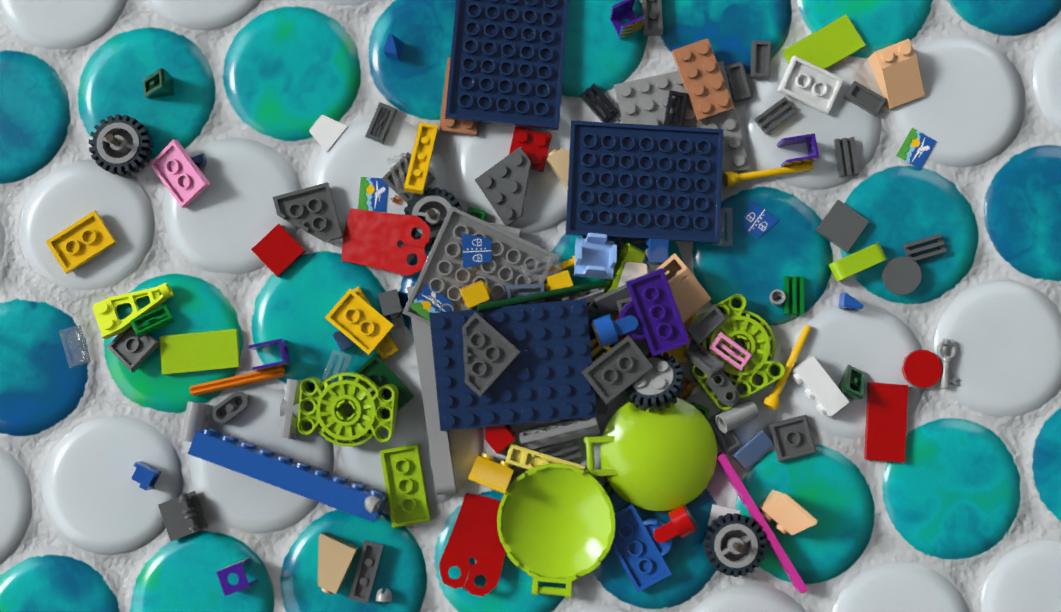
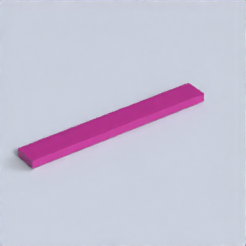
M724 453L717 454L718 464L754 522L760 526V530L764 533L763 537L766 539V542L795 589L802 594L808 591L806 585Z

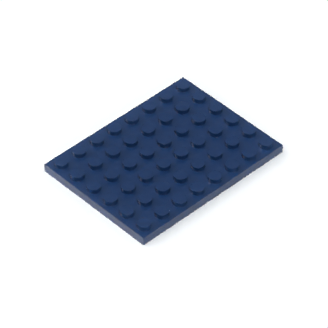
M456 0L445 119L558 130L569 0Z
M571 120L565 235L587 236L588 233L607 234L609 238L666 239L669 241L718 244L720 242L723 129Z
M586 299L504 306L494 310L479 312L478 314L520 351L481 396L465 383L462 326L477 312V309L429 313L440 431L597 416L595 389L581 373L592 364Z

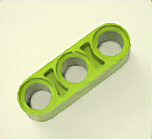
M878 242L829 264V267L837 282L885 261L887 258Z
M629 243L624 245L614 266L612 280L608 279L609 286L604 287L605 293L618 288L626 262H643L645 257L644 251Z
M693 364L690 368V375L700 384L702 391L719 410L731 409L733 405L725 407L720 405L718 398L707 387V375L704 373L702 376H698L695 372L697 366ZM716 376L714 379L715 383L719 384L721 381ZM730 392L726 394L728 400L732 399Z

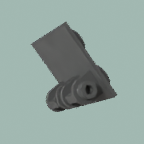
M196 491L183 494L158 505L170 541L208 527Z

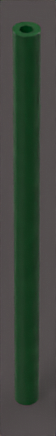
M605 279L478 304L476 307L479 313L504 306L519 305L608 287L609 283Z

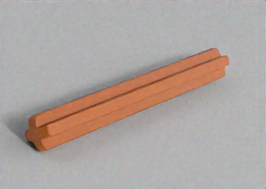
M284 366L274 367L190 386V393L192 396L202 395L283 377L286 375Z

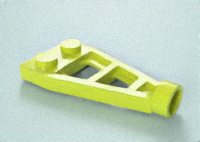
M166 282L154 288L109 297L92 305L102 337L107 340L124 332L132 326L130 324L131 320L157 308L166 299L172 297L173 292L169 284ZM149 296L150 304L139 309L136 300ZM131 304L132 313L125 319L120 320L116 308L119 305Z

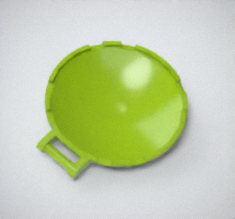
M676 397L677 402L675 404L670 402L671 407L669 408L663 405L662 411H658V408L654 407V412H650L648 407L646 411H643L640 406L636 408L633 403L628 402L620 407L610 418L603 435L584 437L587 455V469L585 472L591 476H605L614 491L625 501L634 504V506L651 511L672 510L693 501L709 484L717 463L715 435L705 416L696 407L681 398ZM594 443L600 444L601 468L595 469Z
M543 464L522 473L506 490L498 509V535L510 560L517 567L528 573L529 576L533 577L532 595H558L571 599L573 580L592 572L601 564L609 552L615 534V513L606 490L589 473L568 464ZM539 581L566 584V588L539 586Z

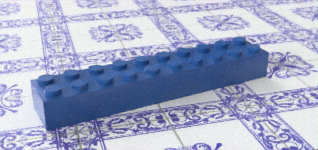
M212 428L210 430L196 431L188 451L189 455L373 523L381 517L387 501V496L384 495L385 492L375 488L368 490L365 484L359 482L349 483L346 477L337 475V477L330 476V472L321 468L318 470L311 469L312 465L308 463H295L293 458L289 456H276L275 451L266 448L264 450L257 449L256 444L238 442L239 438L231 435L222 436L220 431ZM369 496H376L382 500L380 507L374 514L367 511L364 507L365 499Z

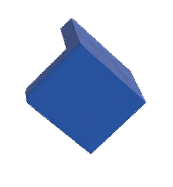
M645 240V244L649 246V262H665L668 259L669 240Z
M142 461L135 462L133 466L136 467L132 480L140 483L139 487L144 490L153 489L161 471Z

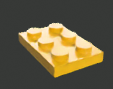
M95 210L46 241L66 274L73 272L117 244L103 219Z
M352 289L345 293L325 317L368 355H371L394 328L390 321Z

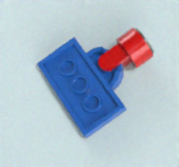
M634 504L615 513V534L611 546L637 593L672 575V571L663 557L671 548L672 538L679 534L684 539L698 531L697 523L686 505H681L668 512L671 521L667 523L653 518L642 520Z

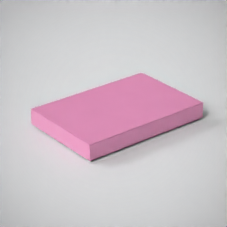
M172 140L149 164L182 208H187L210 185V182L178 140Z

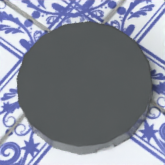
M901 256L886 262L881 273V279L886 289L900 295L914 291L920 284L922 277L919 265L914 260Z

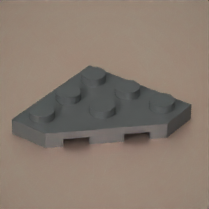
M522 147L517 148L475 179L505 226H509L523 216V206L527 194L532 162Z
M328 182L273 197L277 215L323 242L343 238Z
M475 312L462 326L465 383L481 396L520 351Z

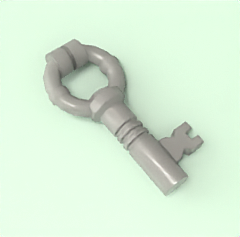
M943 338L937 347L938 356L942 361L940 388H949V384L957 385L958 383L956 382L958 380L957 377H949L950 362L955 358L957 348L952 339ZM943 346L952 348L950 356L943 355Z

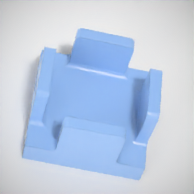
M588 233L586 238H576L574 276L612 280L613 269L617 261V245H614V241H608L607 234Z

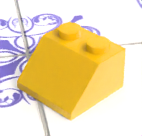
M485 453L482 456L478 455L468 479L505 494L514 471L511 468L512 464L505 463L502 460L500 463L493 461V456Z

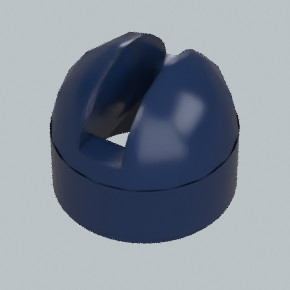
M205 154L191 158L199 169H201L200 165L203 168L206 167L207 159Z

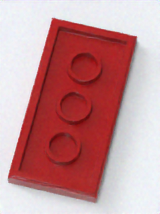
M868 382L864 459L905 463L908 385Z

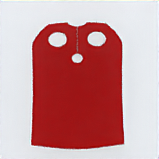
M350 208L343 234L341 261L406 276L412 275L422 270L427 256L425 254V246L430 239V228L418 216ZM415 227L422 229L423 235L420 239H414L411 235ZM399 240L404 242L405 245L403 247L397 246ZM411 253L416 254L418 257V262L414 266L407 263V256Z
M465 494L454 528L439 563L440 575L444 584L454 589L463 587L469 591V594L484 596L496 587L506 554L500 542L497 528L498 509L501 501L476 494ZM472 557L476 559L474 565L469 563V559ZM453 566H457L461 570V575L457 579L450 578L448 574L449 569ZM477 575H484L487 582L484 587L479 588L474 584V578Z

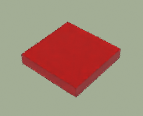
M277 224L251 249L277 277L282 275L306 252L280 224Z

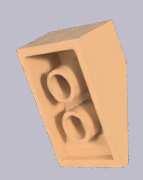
M909 39L875 51L867 59L884 98L887 99L886 103L889 110L925 96L917 55Z
M772 490L758 507L762 511V516L769 522L772 519L777 524L775 527L784 535L786 532L794 535L818 522L787 494Z

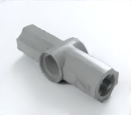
M287 379L285 396L280 406L281 423L279 437L296 439L300 386L303 382L301 380Z

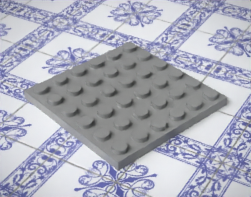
M723 61L717 62L733 103ZM679 71L615 84L613 86L621 121L624 124L663 126L669 91L686 93ZM676 96L672 97L668 124H671ZM683 97L679 99L675 125H679ZM688 98L683 127L723 129L722 176H724V172L733 171L737 173L749 170L750 167L735 107L728 112L697 122Z
M450 206L402 313L430 325L427 319L410 307L427 283L433 293H441L455 304L454 307L447 303L443 304L439 308L440 311L446 305L452 308L451 311L477 309L476 305L471 308L466 307L459 289L479 280L483 281V284L487 283L491 294H488L490 299L480 304L506 299L505 285L544 283L556 254ZM462 233L490 238L492 260L463 268ZM541 288L510 289L511 292H534L541 290ZM426 296L427 298H432L436 306V299L433 296Z

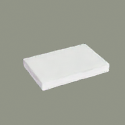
M792 56L777 91L824 114H829L844 79L797 56Z

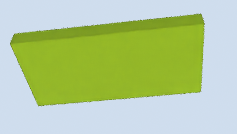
M845 14L786 48L781 53L788 64L792 56H797L826 70L866 45Z
M238 329L159 336L162 375L241 367Z
M419 443L380 450L392 528L431 521Z

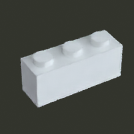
M814 356L807 357L792 369V378L797 384H801L804 387L805 395L810 400H814L817 404L816 409L821 415L833 416L849 403Z

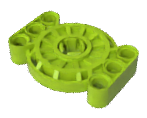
M735 294L716 304L718 308L723 310L724 315L728 319L702 341L701 345L706 349L705 344L706 340H708L707 350L726 365L725 370L722 372L727 374L735 388L739 384L744 386L745 391L742 395L739 394V398H745L783 377L785 373L784 366L779 362H772L776 349L773 332L766 321L759 315L744 310L746 306L745 297L741 294ZM733 299H737L740 302L739 308L732 306ZM705 310V311L701 312L700 314L696 315L694 322H695L701 315H703L707 310ZM720 332L732 341L735 339L742 341L744 349L752 354V357L742 371H739L709 349ZM720 339V342L730 349L733 348L723 339ZM718 345L715 346L717 349H719L724 354H726L735 362L741 365V362L737 360L735 357L730 355L728 352L723 350ZM737 353V354H738L739 356H741L742 358H744V359L746 358V356H745L744 354H742V353ZM772 366H775L778 369V373L776 376H773L770 373V368ZM755 375L761 377L760 385L754 383L753 378Z
M355 372L339 373L323 382L318 377L307 378L303 380L300 386L298 430L304 435H309L318 430L329 442L344 447L363 444L373 436L379 442H387L394 437L396 432L398 388L393 384H387L379 389L370 378ZM346 376H353V377H356V379H354V378H347ZM339 377V380H338V381H336V382H334V383H331V382H330V381L333 380L334 378ZM310 381L315 384L314 391L309 389ZM386 388L391 390V398H387L384 395ZM308 401H311L313 403V410H310L307 407ZM346 402L351 404L353 409H356L351 416L344 412L343 407ZM384 408L390 411L389 418L383 415ZM307 420L312 423V429L306 427ZM382 428H386L389 431L388 437L382 435ZM363 435L367 437L364 440L358 441V438Z

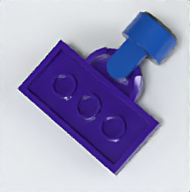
M663 268L625 282L631 301L623 306L618 320L612 322L608 314L593 320V323H591L600 347L603 348L618 343V336L625 333L634 339L646 338L652 356L690 343Z

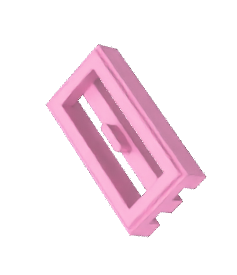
M721 332L709 347L710 350L739 371H742L752 357L751 353ZM720 339H723L725 342H727L732 347L737 349L739 352L744 354L746 358H742L737 353L732 351L730 348L725 346L723 343L720 342ZM718 345L723 350L728 352L730 355L735 357L737 360L741 362V365L735 362L726 354H724L722 351L717 349L715 346Z

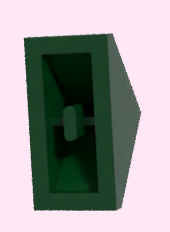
M160 68L143 79L144 98L174 95L173 77L165 69Z
M850 365L846 367L838 385L844 396L853 400H862L864 397L866 373Z

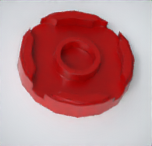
M916 350L910 352L904 358L902 374L910 385L927 388L939 380L942 374V365L934 353L928 350Z

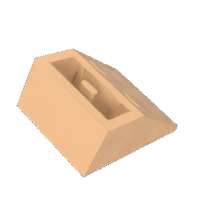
M674 253L656 270L664 269L682 322L684 323L711 298L689 268Z

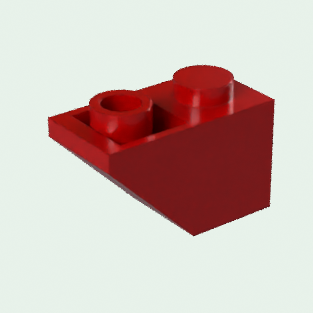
M505 425L486 427L485 440L498 454L515 440L514 435L516 433L509 425L506 427Z

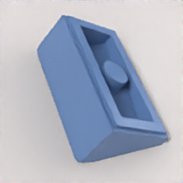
M760 430L732 456L746 470L774 444L766 433Z

